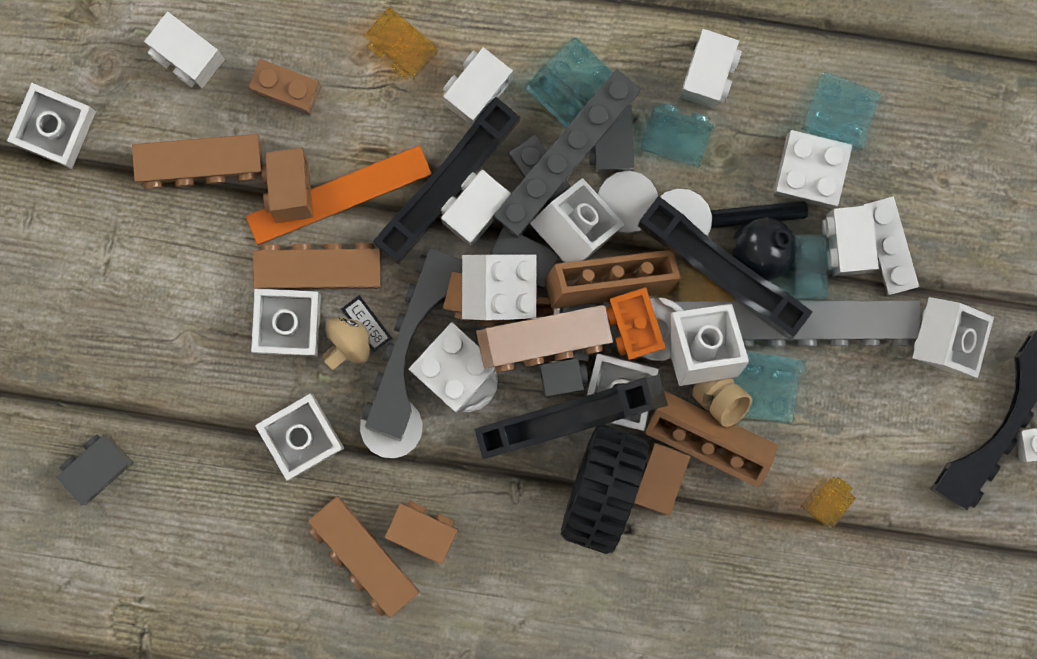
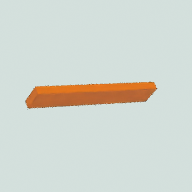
M419 145L311 189L313 218L276 223L270 212L267 213L264 208L247 215L246 219L259 246L432 176V173Z

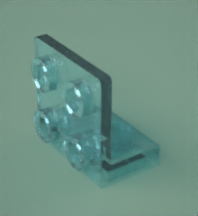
M573 38L538 70L525 89L567 128L613 72L578 38Z
M823 72L801 130L818 137L852 144V150L860 152L867 142L868 136L866 134L881 98V93L828 72Z
M662 103L661 107L654 106L640 149L699 168L709 137L715 127L714 124L709 123L710 118L698 113H692L691 117L680 114L678 107Z
M746 351L749 362L739 377L735 378V384L740 385L752 397V405L745 416L792 423L800 374L804 373L806 361Z

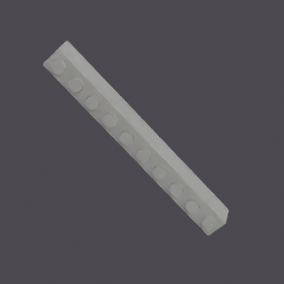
M737 301L675 302L684 311L732 304L745 347L754 346V340H767V346H786L787 338ZM799 301L813 311V313L791 340H798V346H817V340H829L830 346H849V340H861V346H880V340H892V346H911V340H916L920 332V301ZM609 302L602 303L605 307L610 306ZM615 324L610 326L613 342L609 343V347H617L615 338L620 336Z

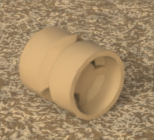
M732 378L696 383L693 388V398L704 409L710 410V414L725 427L739 422L752 405L751 395L740 385L735 384Z

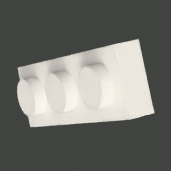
M894 196L862 205H872L878 265L887 296L918 288V280Z

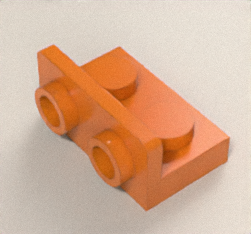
M646 287L609 299L610 306L606 307L610 326L616 324L620 336L615 338V342L620 356L626 355L629 361L666 348Z

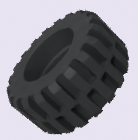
M606 425L595 428L582 458L563 518L560 535L566 541L604 554L615 551L629 519L646 465L649 445L644 438Z

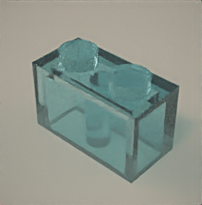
M795 235V260L791 266L792 296L798 301L825 300L828 298L827 236Z

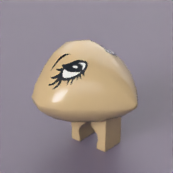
M348 318L328 319L326 322V338L332 341L334 345L322 355L324 362L332 370L337 368L346 359L352 364L366 363L370 356V335L366 326L357 320Z

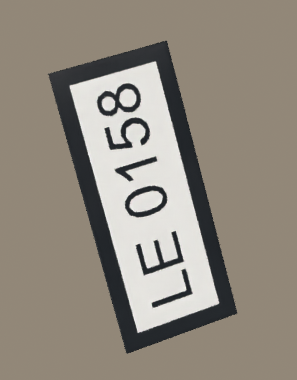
M360 295L341 308L348 319L357 320L366 326L370 335V348L373 352L392 339Z

